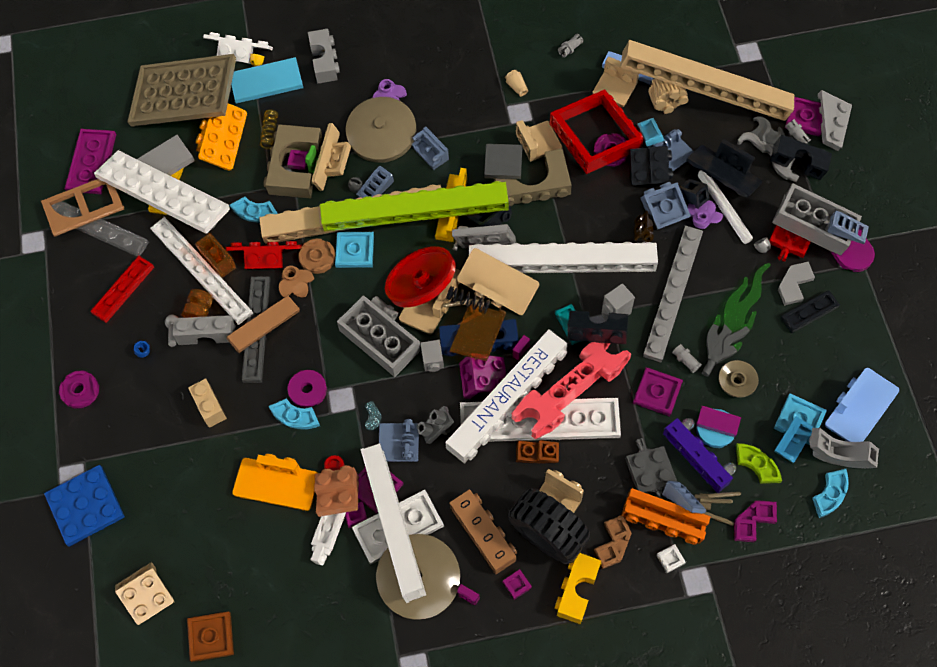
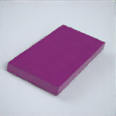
M80 129L65 185L66 191L97 179L94 172L111 157L116 138L115 131ZM104 185L84 193L102 194Z

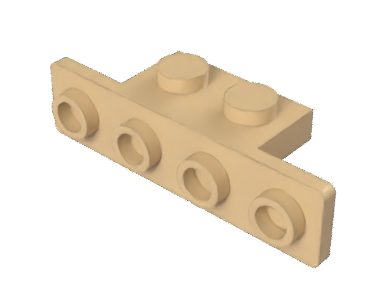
M333 123L328 124L315 171L312 175V183L319 191L324 190L328 176L343 175L351 145L348 142L337 143L340 132Z

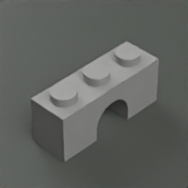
M328 29L308 32L312 55H322L321 58L313 59L317 84L338 80L337 73H340L338 62H334V59H337L336 50L332 49V46L335 45L333 35H329Z
M231 315L174 318L173 337L178 345L197 344L198 338L202 337L212 338L216 343L229 342L227 336L236 331V324Z

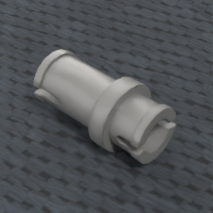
M575 34L574 37L562 43V46L558 48V52L560 55L562 54V57L571 55L574 49L583 43L582 37L577 39L580 36L579 34Z
M795 119L785 126L789 130V135H793L797 141L803 143L811 141L801 129V124L798 125Z
M378 296L371 300L394 321L396 320L398 312L394 311V307L384 303Z
M682 344L677 346L672 352L677 356V360L679 362L682 361L692 373L697 371L702 365L690 354V350L688 348L685 349Z

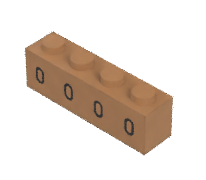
M469 489L449 502L450 509L495 575L516 562L515 554H517L515 547L512 543L507 544L504 539L505 533L500 526L496 527L494 525L492 514L488 509L484 510L480 505L482 500L477 493L473 494Z

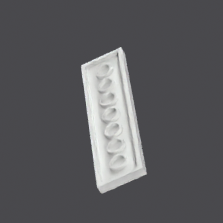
M119 150L94 172L97 179L205 234L230 210L228 204Z
M618 398L573 400L561 410L565 414L562 423L552 432L538 439H534L531 436V430L538 422L536 419L527 417L520 422H515L512 416H507L503 420L504 424L498 431L494 430L488 442L620 438ZM460 402L461 425L482 402Z

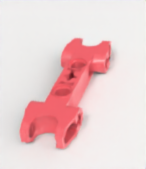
M589 343L579 355V358L583 361L582 363L577 365L543 395L536 390L528 393L512 412V419L515 422H520L527 417L536 419L538 422L531 430V436L534 439L552 432L565 418V414L561 410L601 376L608 382L616 378L630 360L631 353L626 350L616 355L609 354L606 350L611 343Z

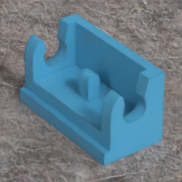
M796 416L774 452L794 463L811 436L813 426Z

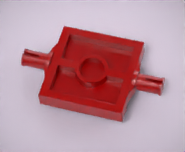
M776 225L769 240L771 245L781 249L778 259L781 260L784 255L782 261H786L789 253L803 258L811 242Z

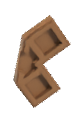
M618 516L604 522L611 542L594 549L597 559L601 560L600 565L602 569L622 561L632 534L623 516Z

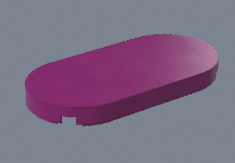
M859 230L858 235L861 236L862 231ZM867 238L864 244L851 241L849 247L841 256L830 251L842 268L853 270V272H862L868 269L875 257L874 249Z

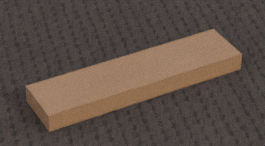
M286 296L228 335L227 340L240 353L297 314L300 309L289 296Z

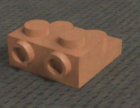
M346 465L342 466L340 470L335 471L323 469L321 473L315 474L314 491L317 494L316 514L318 517L358 510L359 475L354 467Z

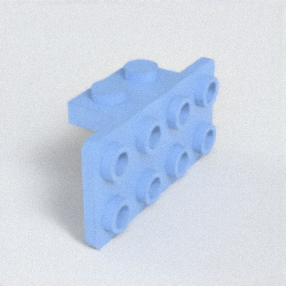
M865 368L858 379L853 377L847 385L850 390L847 394L842 392L836 400L839 405L825 422L826 428L847 442H863L899 392L897 386L870 368Z

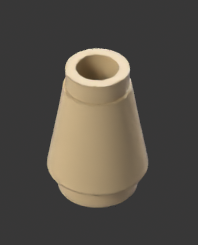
M512 70L505 76L506 83L520 97L528 92L520 72Z

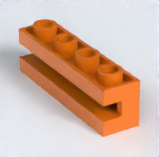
M631 488L627 495L621 514L631 523L639 522L645 524V527L650 530L659 529L664 531L667 536L684 538L685 542L693 545L700 544L705 539V529L711 517L701 513H691L675 503Z

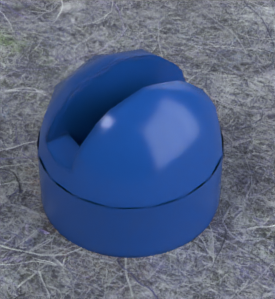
M145 341L135 343V355L140 358L148 356L150 352L149 344Z

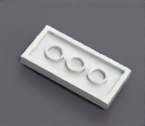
M425 490L399 503L408 535H429L444 527ZM378 513L352 527L370 565L379 561L384 551L388 548Z

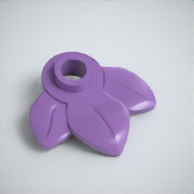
M384 79L380 82L378 91L373 94V98L390 97L399 100V98L405 97L407 93L403 86L395 85L390 79Z
M710 200L699 209L695 208L693 204H688L687 208L691 217H693L694 226L699 229L707 228L710 223H719L723 218L722 213L715 212L716 206Z

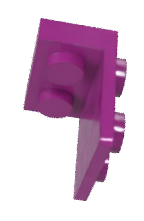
M471 353L459 362L463 396L466 399H471L479 392L491 393L506 377L503 357Z

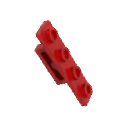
M278 241L267 242V245H260V242H249V246H242V242H233L231 246L226 247V251L244 250L245 269L283 268L282 249H301L302 244H297V241H286V245H279Z

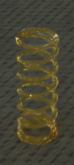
M266 110L264 112L260 146L265 149H271V147L262 146L263 142L274 146V141L271 140L274 139V133L265 131L272 130L275 132L278 113L274 110ZM266 125H274L275 127L271 128ZM265 135H271L273 138H268Z

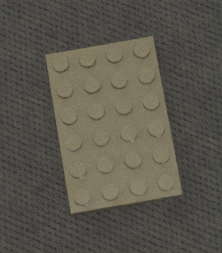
M227 54L142 65L128 118L129 125L138 126L225 116L236 63L235 55Z

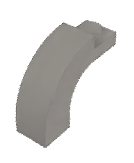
M812 428L809 443L810 448L813 449L814 457L830 464L845 467L877 468L879 449L870 441H842L831 437L821 428Z

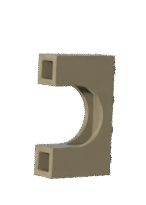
M278 125L277 131L274 132L275 143L270 150L271 161H268L267 164L268 175L264 178V187H266L269 195L311 198L314 185L312 183V174L288 171L282 167V163L290 155L291 150L309 152L311 145H314L316 152L320 153L323 139L320 128Z
M563 149L545 151L544 163L548 176L537 185H525L516 179L493 178L494 182H506L510 206L518 203L526 204L531 201H544L549 198H562L571 195L572 185Z

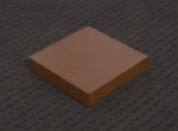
M229 611L187 618L191 662L234 655L231 613Z

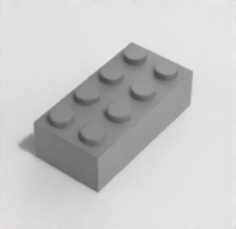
M792 184L786 192L772 223L841 256L852 240L827 232L831 215L836 210L859 222L862 216L798 185Z
M364 295L337 321L341 333L394 377L421 351L419 340Z

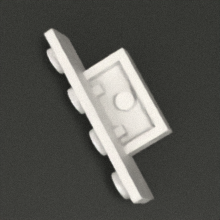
M213 32L203 36L205 39L219 42L217 56L234 54L237 62L251 64L250 55L253 54V48L273 50V47L269 46L268 42L258 40V43H252V39L242 38L240 41L236 40L235 36L226 35L223 38L220 37V34Z

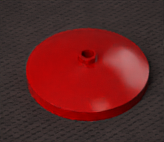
M436 246L422 248L409 254L388 275L385 283L386 295L394 305L404 308L415 307L430 301L439 295L452 280L456 268L455 260L448 250Z

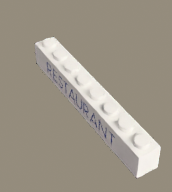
M548 330L445 442L446 449L463 463L468 459L472 460L478 452L477 449L481 445L487 444L494 430L498 431L504 424L503 420L507 416H512L516 406L532 388L536 389L542 382L541 378L545 374L551 373L557 360L561 361L566 356L567 343Z

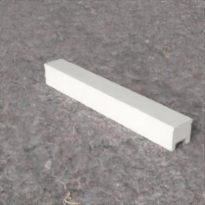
M379 443L365 449L362 448L361 453L402 597L406 603H409V601L426 596V592L387 460Z

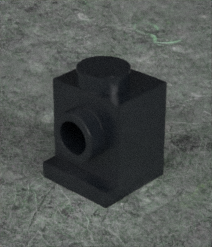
M689 179L679 187L685 202L695 205L697 209L709 200L708 186L705 183Z

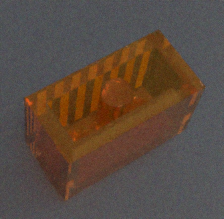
M211 233L195 243L202 257L221 278L237 268L232 257Z

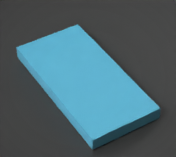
M296 57L234 71L231 84L236 104L303 88Z

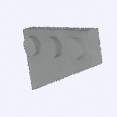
M821 90L818 93V99H821L819 111L822 114L823 120L821 124L822 142L839 151L843 146L852 105Z

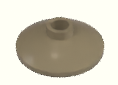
M739 360L730 361L719 372V384L730 396L737 398L747 397L758 386V374L747 362ZM738 379L740 384L735 383L734 380Z

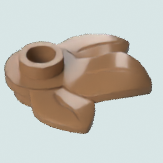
M287 266L282 272L283 279L279 283L280 294L284 298L291 293L297 297H306L308 294L307 283L314 280L313 274L306 269L299 270L297 267Z

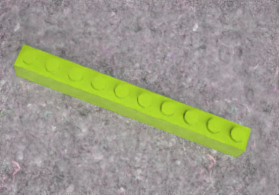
M495 181L491 184L477 183L466 187L460 185L449 189L420 190L415 193L402 192L398 195L384 194L373 198L366 196L362 199H345L339 202L327 201L320 204L322 226L324 232L504 211L509 210L506 182Z

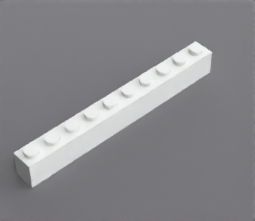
M571 242L567 244L531 243L529 245H520L518 243L502 245L496 243L493 245H469V255L474 248H477L521 273L656 271L658 265L657 243L606 242L604 244H595L593 242L576 244Z

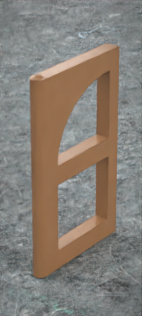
M99 179L41 201L54 237L124 210L116 188ZM106 184L113 204L89 212L83 193ZM75 196L82 216H62L51 205Z

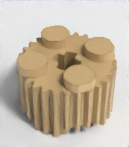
M658 79L652 80V85L648 90L654 108L658 111H663L664 114L673 112L674 108L686 104L689 100L685 88Z

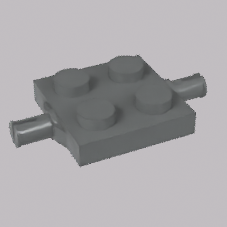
M644 438L637 439L636 443L639 452L628 455L625 458L636 490L655 494L656 497L666 500L664 495H662L668 481L677 482L664 446L647 449Z

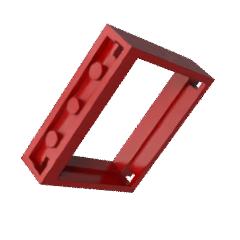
M605 89L555 110L550 114V126L586 174L630 155L629 149L642 148L644 139L642 133L634 127L633 122L627 118L623 109L616 104L613 96L609 95ZM603 105L629 140L591 156L565 120Z

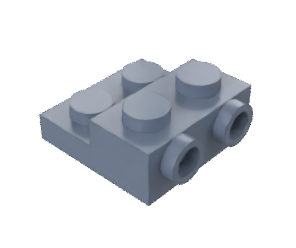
M671 182L660 185L661 189L656 191L654 188L644 191V195L640 197L645 211H648L653 221L655 230L691 217L678 183L671 185Z

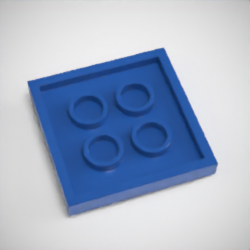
M101 465L44 493L68 547L125 517Z

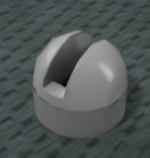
M764 237L758 240L754 246L758 252L766 253L770 250L771 244L768 238Z

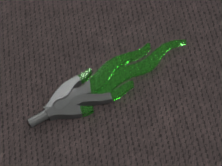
M770 263L757 270L754 275L751 291L743 301L739 303V298L748 286L747 277H744L743 284L729 297L724 309V324L720 334H717L720 325V315L716 316L715 322L706 338L708 362L702 371L704 376L708 377L714 366L733 356L741 348L742 342L735 345L731 344L745 337L753 326L757 312L754 311L751 314L747 324H744L745 317L749 309L761 296L762 275L770 267Z

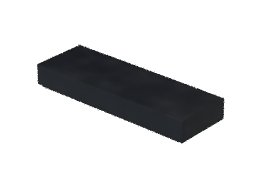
M828 290L782 315L780 319L789 331L793 333L839 308L840 304Z

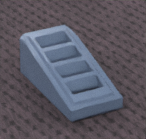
M379 166L361 187L356 196L359 198L368 196L365 194L366 191L372 195L371 197L382 194L394 182L393 175L382 166Z
M835 210L831 215L827 232L864 244L869 226ZM859 230H862L861 236L858 235Z
M668 481L662 494L664 497L691 513L703 514L706 512L704 506L683 484L676 481Z

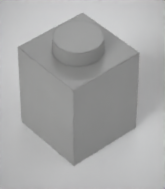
M440 340L420 343L425 371L436 372L444 368Z

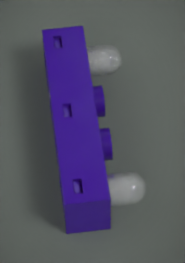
M678 418L665 427L663 435L706 482L719 493L732 481L733 477L731 475L736 472V465L729 462L722 466L717 461L716 455L708 451L703 446L702 440L690 432L695 425L693 419L686 418L682 422Z

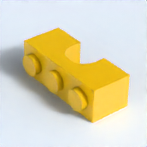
M579 553L574 562L569 563L568 569L571 570L569 578H564L561 589L565 591L563 597L558 596L554 608L558 610V617L581 624L589 600L578 596L575 587L581 582L594 585L601 560Z

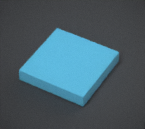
M337 232L335 267H373L374 232Z
M789 393L773 429L785 434L796 416L812 425L813 428H819L827 410Z

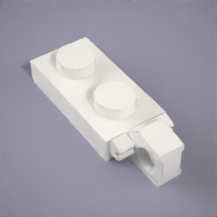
M346 512L321 516L311 545H313L311 561L315 564L323 566L327 555H330Z

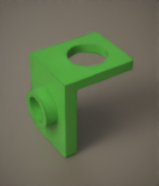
M311 145L310 151L306 155L305 163L308 166L309 173L314 174L318 158L316 147Z

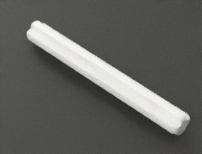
M700 170L698 172L699 179L702 183L707 184L708 192L744 244L752 241V235L712 177H709Z

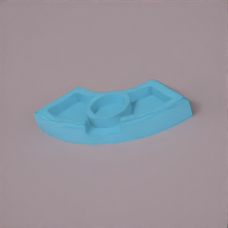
M243 197L229 205L236 215L251 222H260L259 217L267 214H278L270 201L254 203Z
M287 398L269 406L274 417L288 427L312 429L320 426L312 407L305 409L297 408L290 404Z
M846 469L826 473L824 491L812 498L819 518L832 513L844 500L848 490V473Z

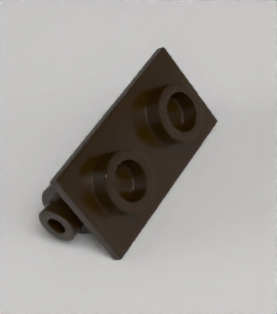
M646 211L643 215L640 214L634 222L635 241L641 238L645 242H651L654 239L653 221L648 218V211Z

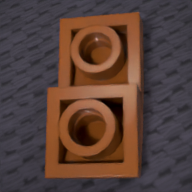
M518 440L516 443V462L558 463L559 442L540 440L536 443Z

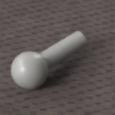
M169 315L165 319V325L168 328V345L171 347L176 346V340L173 337L174 318H179L176 315Z

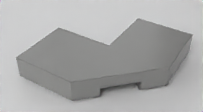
M809 262L791 265L778 288L784 306L803 301L804 298L798 284L814 281L815 279Z

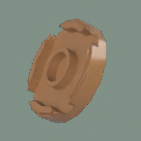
M318 238L304 243L298 254L300 265L304 270L306 269L313 274H320L329 270L333 266L336 256L331 243Z

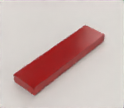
M138 256L90 312L107 323L153 270V264Z

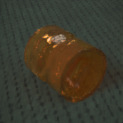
M191 289L187 298L188 303L185 304L181 314L182 317H207L208 309H210L214 299L213 296L203 290Z

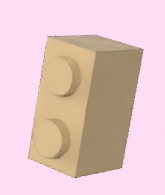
M207 379L188 387L209 428L227 419Z

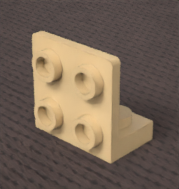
M608 56L605 61L604 73L594 88L593 94L605 89L609 95L613 96L618 106L624 107L638 83L639 73L621 68V61Z
M523 120L516 122V136L530 162L544 157L545 151L562 149V145L550 126L549 121L531 127L526 126Z
M550 469L546 471L545 482L539 490L555 498L556 501L562 503L573 513H575L580 505L584 492L579 483L575 481L570 482L559 471H552Z
M152 562L115 585L116 594L137 625H140L174 602L169 591L157 575L156 567Z

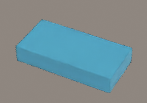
M654 118L637 123L638 130L642 133L647 147L664 141Z

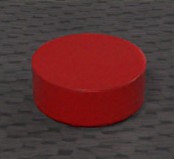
M337 455L328 457L324 462V468L331 469L332 471L340 470L342 466H345L343 459Z

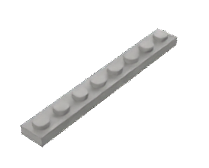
M688 226L684 228L643 357L662 363L701 240L702 230Z

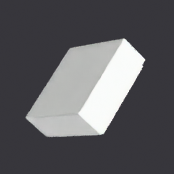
M675 544L656 555L666 573L686 563Z

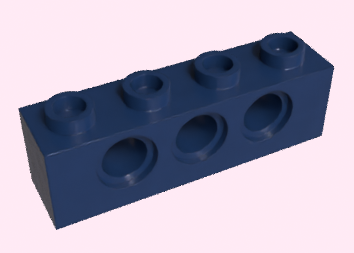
M516 319L439 326L442 355L474 354L479 351L490 353L500 349L510 351L518 343ZM495 335H501L502 338H501V339H495L494 336H495ZM482 337L483 340L476 341L475 338ZM457 339H464L462 343L456 342Z

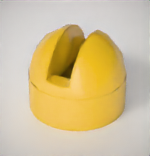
M250 55L252 66L256 67L263 64L264 56Z

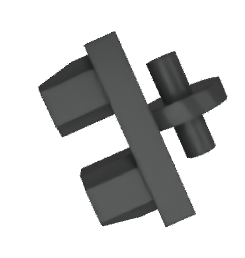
M443 406L440 410L434 409L430 413V419L426 422L421 421L416 426L426 443L431 444L441 434L447 435L450 432V426L454 421L449 415L448 407Z

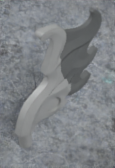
M754 117V121H757L759 126L752 132L743 133L739 137L737 144L740 145L743 141L748 140L762 153H768L771 157L775 142L781 135H784L781 127H778V131H774L766 118ZM795 159L792 160L787 168L772 162L773 168L781 177L797 182L799 176L790 170Z

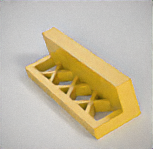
M461 168L459 175L449 174L446 189L460 185L466 187L468 181L466 168ZM459 216L439 218L435 239L454 242L452 230L457 229Z

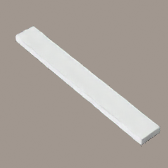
M165 217L151 227L155 235L220 306L232 316L238 325L253 314L252 310Z

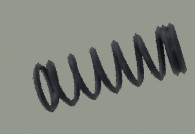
M450 286L446 300H450L454 295V303L460 298V305H463L467 299V308L473 302V310L479 305V312L484 310V314H486L490 300H487L481 309L483 298L481 297L475 306L476 295H474L468 305L470 292L462 302L464 290L461 291L456 299L458 288L454 290V286Z

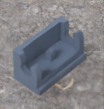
M427 127L423 128L422 131L412 138L415 141L412 143V148L433 170L449 160L448 149Z

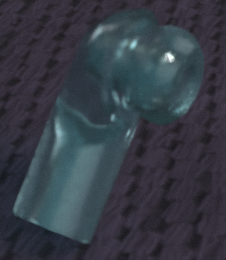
M370 401L365 405L370 414L365 426L368 430H374V428L379 426L382 415L374 402Z

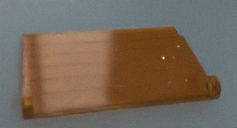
M470 305L458 329L450 352L487 361L506 312L504 310L496 311L488 308L486 314H484V310L479 312V306L473 310V305Z

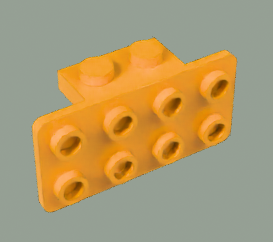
M228 103L225 116L203 118L200 124L202 131L201 134H198L195 142L198 144L196 151L199 152L198 157L200 160L228 171L233 169L247 116L245 110Z
M272 454L258 455L257 460L243 458L233 488V495L308 511L311 509L315 495V474H318V472L301 469L296 460L285 457L284 459H279Z

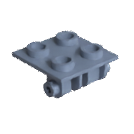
M674 129L663 137L664 141L649 146H668V150L672 151V160L669 161V168H672L673 171L687 162L688 156L694 152L680 138L682 132L679 129Z
M411 419L404 420V423H379V443L382 451H384L387 462H418L419 432L416 426L419 423H412Z

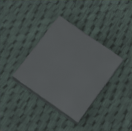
M486 144L484 177L521 179L522 145Z

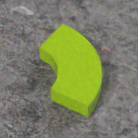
M736 444L738 465L747 466L752 469L758 476L760 484L782 482L777 465L760 449L748 444Z

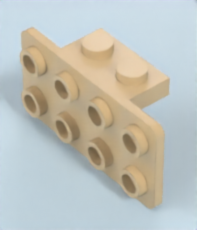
M477 248L471 251L457 277L460 283L475 290L474 295L483 299L488 297L492 300L491 304L501 309L504 306L519 315L525 313L539 287L538 281Z
M455 268L452 280L435 298L415 307L404 308L399 316V321L429 335L433 334L443 314L449 309V307H443V304L450 303L451 299L446 300L450 286H454V290L458 288L460 282L457 280V277L461 271Z

